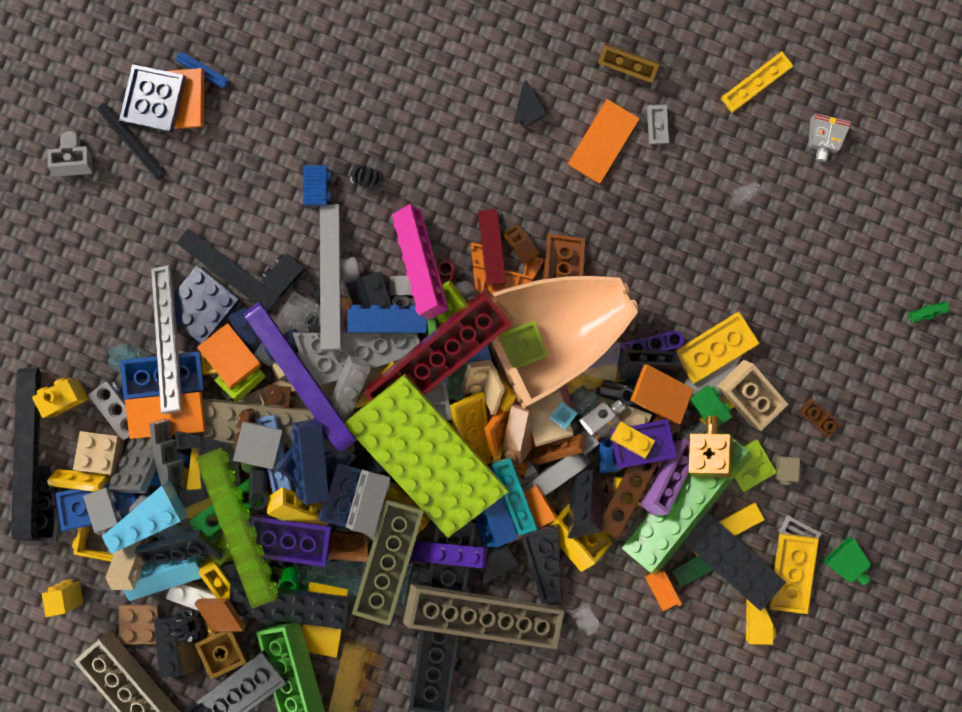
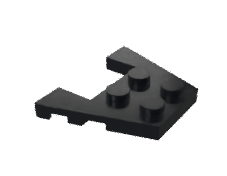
M175 431L176 448H198L201 489L180 491L181 503L184 509L241 484L239 462L233 461L235 449L232 447L234 444Z

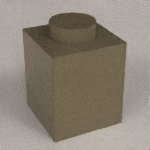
M776 456L777 473H775V479L780 480L781 484L792 485L793 481L799 482L800 458Z

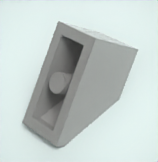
M407 276L390 277L389 296L404 295L413 297L411 293L412 288Z

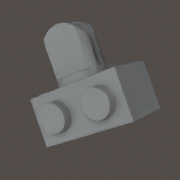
M72 131L64 132L60 138L59 149H47L48 168L54 177L93 174L92 155L87 146L80 147V139L76 133Z

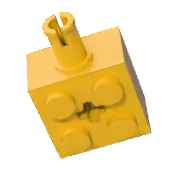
M64 377L55 381V385L50 388L46 386L36 391L37 395L32 397L42 418L56 417L89 400L79 379H71V377L67 379Z

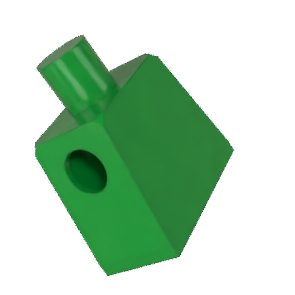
M851 537L846 538L822 560L824 564L850 583L857 579L861 585H865L871 579L865 572L871 564L857 542Z

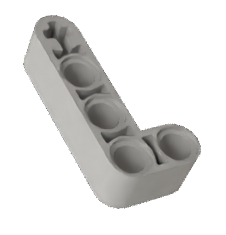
M582 453L561 458L540 473L539 476L522 486L523 490L526 491L538 484L544 495H547L584 469L590 462V459Z

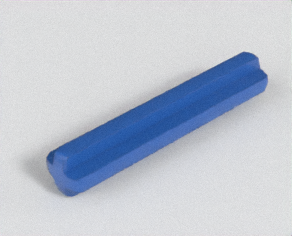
M184 52L179 53L176 57V61L188 69H204V78L221 88L227 86L228 78Z

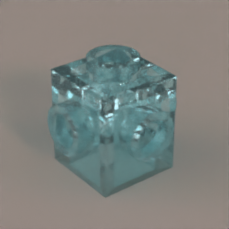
M122 344L108 348L110 356L108 364L113 371L120 372V374V360L138 358L137 353L133 351L132 345Z
M584 384L569 396L573 404L571 408L578 413V416L581 414L584 417L600 405L598 402L599 396L594 390L590 391Z

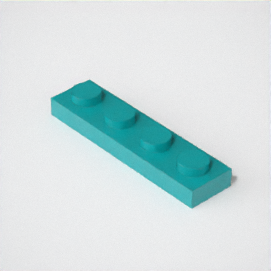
M509 457L492 463L496 476L508 488V493L504 495L518 535L537 530V524L512 458Z

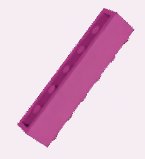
M409 204L392 214L393 225L397 231L398 244L402 250V259L407 269L406 275L412 288L411 293L415 300L416 312L419 316L431 320L449 309L422 210Z

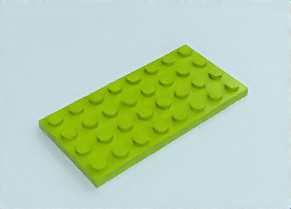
M406 374L344 423L356 439L414 502L424 510L426 515L447 537H450L508 493V488Z

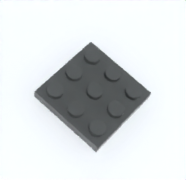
M151 437L133 438L127 442L125 453L118 462L117 471L110 480L109 490L114 493L147 492L157 469Z

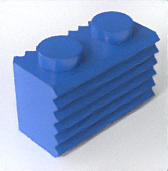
M303 165V204L305 206L328 205V201H331L332 194L331 190H328V182L332 181V173L328 171L327 166Z

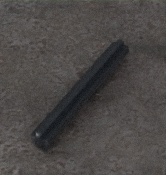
M102 103L97 108V111L156 180L163 178L165 172L122 121L119 120L106 103Z

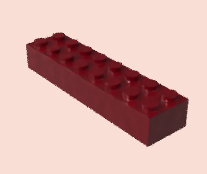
M486 288L366 387L364 395L372 401L406 374L425 396L513 324V317Z

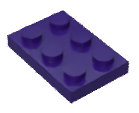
M668 419L630 426L655 440L645 459L612 441L618 469L675 459L677 457ZM616 429L610 430L611 437Z

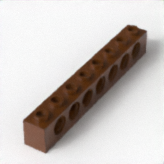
M687 405V408H686V411H685V413H684L683 418H686V416L688 415V413H689V411H690V408L688 407V405ZM656 414L652 422L666 419ZM669 421L671 434L677 435L682 425ZM663 461L649 463V470H643L640 465L627 468L604 512V533L615 539L625 535L628 529L626 525L628 519L634 518L638 510L635 508L637 502H642L646 495L644 489L647 484L651 485L655 478V475L652 473L656 467L660 468ZM638 478L641 481V486L634 487L631 479ZM625 494L631 496L632 503L625 504L622 496ZM614 512L622 513L623 520L621 522L613 518Z

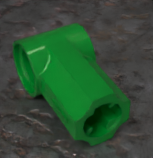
M294 567L285 568L281 576L279 588L300 590V572Z

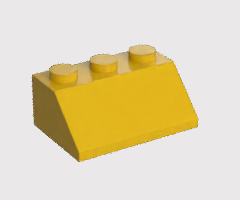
M569 505L557 514L558 518L546 525L559 524L560 548L581 572L594 565L613 543L604 532L572 539L567 538Z

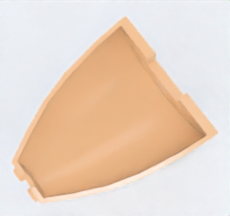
M599 276L559 277L538 280L492 293L513 317V324L505 331L535 320L549 356L516 369V367H512L499 336L488 344L502 377L510 388L513 387V392L517 396L515 399L518 403L522 402L523 408L552 394L585 372L606 353L636 316L638 305L634 299H629L627 295L630 293L629 288L620 278Z

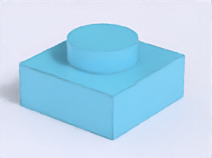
M561 402L550 416V419L566 430L578 413Z

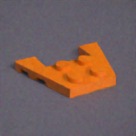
M471 243L474 283L479 294L486 288L491 293H495L507 288L530 283L544 263L543 258L535 257L533 261L525 264L523 274L505 270V285L486 286L481 244Z

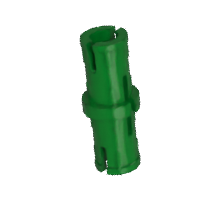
M946 301L934 305L928 304L919 310L908 312V318L911 324L925 319L931 320L937 315L950 312V308Z

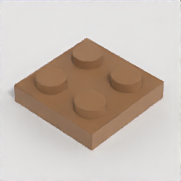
M159 604L119 605V641L121 644H156L154 620L159 617Z

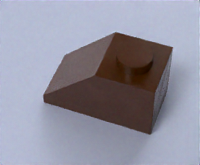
M518 224L502 234L523 264L533 261L539 255L529 235Z

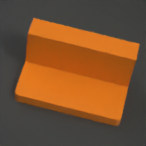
M663 569L656 576L652 573L644 576L663 611L676 604L678 606L682 605Z

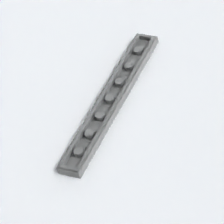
M339 204L320 206V324L322 352L342 350Z
M170 265L151 269L161 413L164 415L183 411L173 276Z

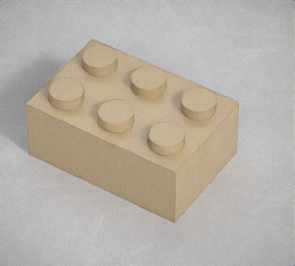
M743 360L716 386L744 419L759 431H762L788 405L758 368L746 360Z

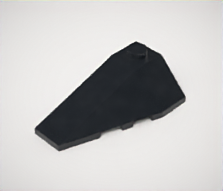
M39 466L36 537L35 539L18 540L25 546H47L57 543L60 521L54 486H48L47 482L52 475L50 466Z

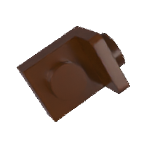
M268 384L266 404L289 408L290 403H294L295 392H291L292 386Z

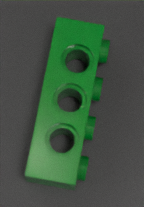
M249 478L188 520L193 529L201 530L212 539L218 535L216 533L217 530L222 527L225 530L234 523V518L237 516L242 518L248 514L250 506L248 503H243L240 497L243 492H249ZM256 495L253 497L252 502L259 506L262 504L263 498L260 495ZM232 503L235 506V511L228 515L224 512V507L226 504ZM211 515H216L219 519L218 524L215 526H210L207 523V519Z

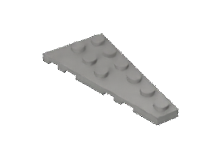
M293 333L301 360L319 386L339 379L349 355L367 361L370 369L399 360L420 343L417 333H341L342 350L322 352L321 333Z

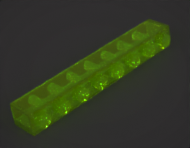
M218 448L195 457L251 608L253 609L274 601L277 597L278 588L275 582H271L269 576L271 575L268 563H264L262 558L264 556L263 548L256 542L257 532L254 526H250L248 520L250 514L247 507H243L241 502L243 495L241 490L235 486L234 481H236L234 471L232 469L229 470L227 464L229 458L226 451Z

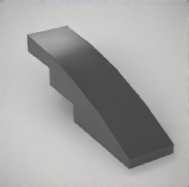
M162 419L149 423L152 449L161 485L170 480L181 500L180 491L185 490L183 460L178 459L176 440L171 437L170 420Z

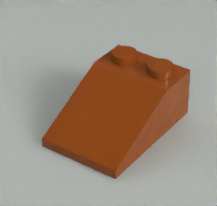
M547 234L542 280L583 276L585 238Z

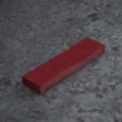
M497 209L478 211L486 286L505 285L506 277Z

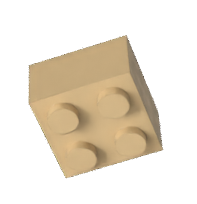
M80 431L73 470L113 476L122 457L124 441L119 436Z

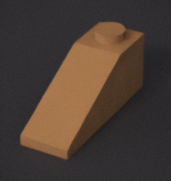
M513 403L503 442V452L505 458L511 457L512 461L521 464L532 449L531 410Z

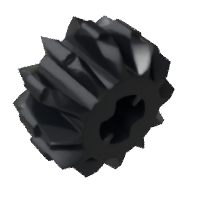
M356 164L350 173V181L354 184L375 190L379 189L380 185H382L383 173L379 170Z
M185 608L182 611L176 612V617L171 618L173 625L169 627L174 629L171 635L176 636V640L191 642L192 639H198L197 633H202L200 626L204 625V623L200 622L202 616L197 615L198 611Z

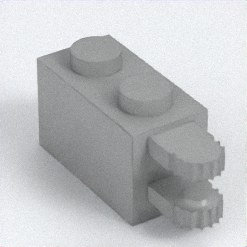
M104 488L83 496L94 533L102 534L103 536L122 520L120 511L115 508L114 503H117L114 492Z

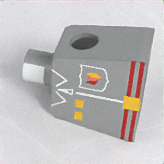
M816 113L810 118L809 148L818 150L816 155L817 161L827 162L829 153L835 154L840 150L850 127V121Z
M619 400L611 406L603 402L579 421L591 436L602 442L610 434V430H614L620 421L622 422L618 415L626 407Z

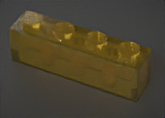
M350 640L345 641L329 712H357L358 708L354 706L355 701L360 700L362 692L359 684L360 681L364 682L366 670L363 667L364 663L369 661L371 651H367L369 645Z

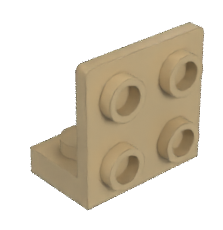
M484 360L469 362L461 390L463 394H475L480 391L485 393V401L491 415H496L497 409L500 406V400L505 392L503 382L500 381L497 368L494 367L492 361Z

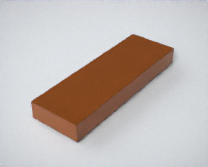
M582 433L537 446L532 462L535 465L582 453L587 437Z

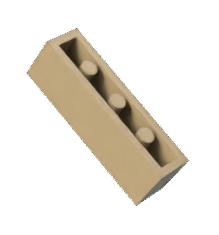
M154 535L115 552L105 577L111 590L135 589L136 583L140 580L141 569L146 563L134 553L135 548L138 545L152 542Z

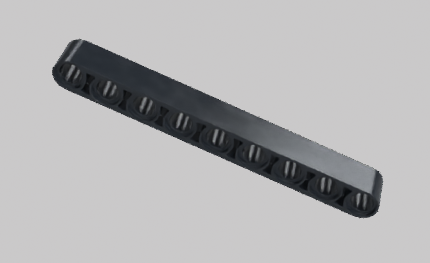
M19 368L16 374L11 536L13 540L35 539L37 531L40 412L32 397L37 395L36 391L41 389V371L39 368Z

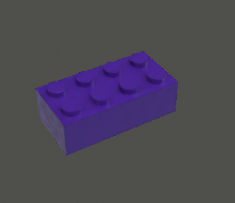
M254 513L251 516L246 556L325 567L329 552L332 524L283 521L271 515Z

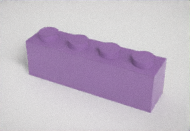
M687 439L673 441L677 457L662 462L640 504L654 516L669 513L689 472L690 442Z

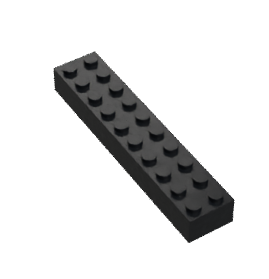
M469 521L450 537H447L436 525L434 543L473 546L476 521ZM431 563L427 586L466 592L469 567ZM426 630L420 631L408 711L448 712L459 635Z

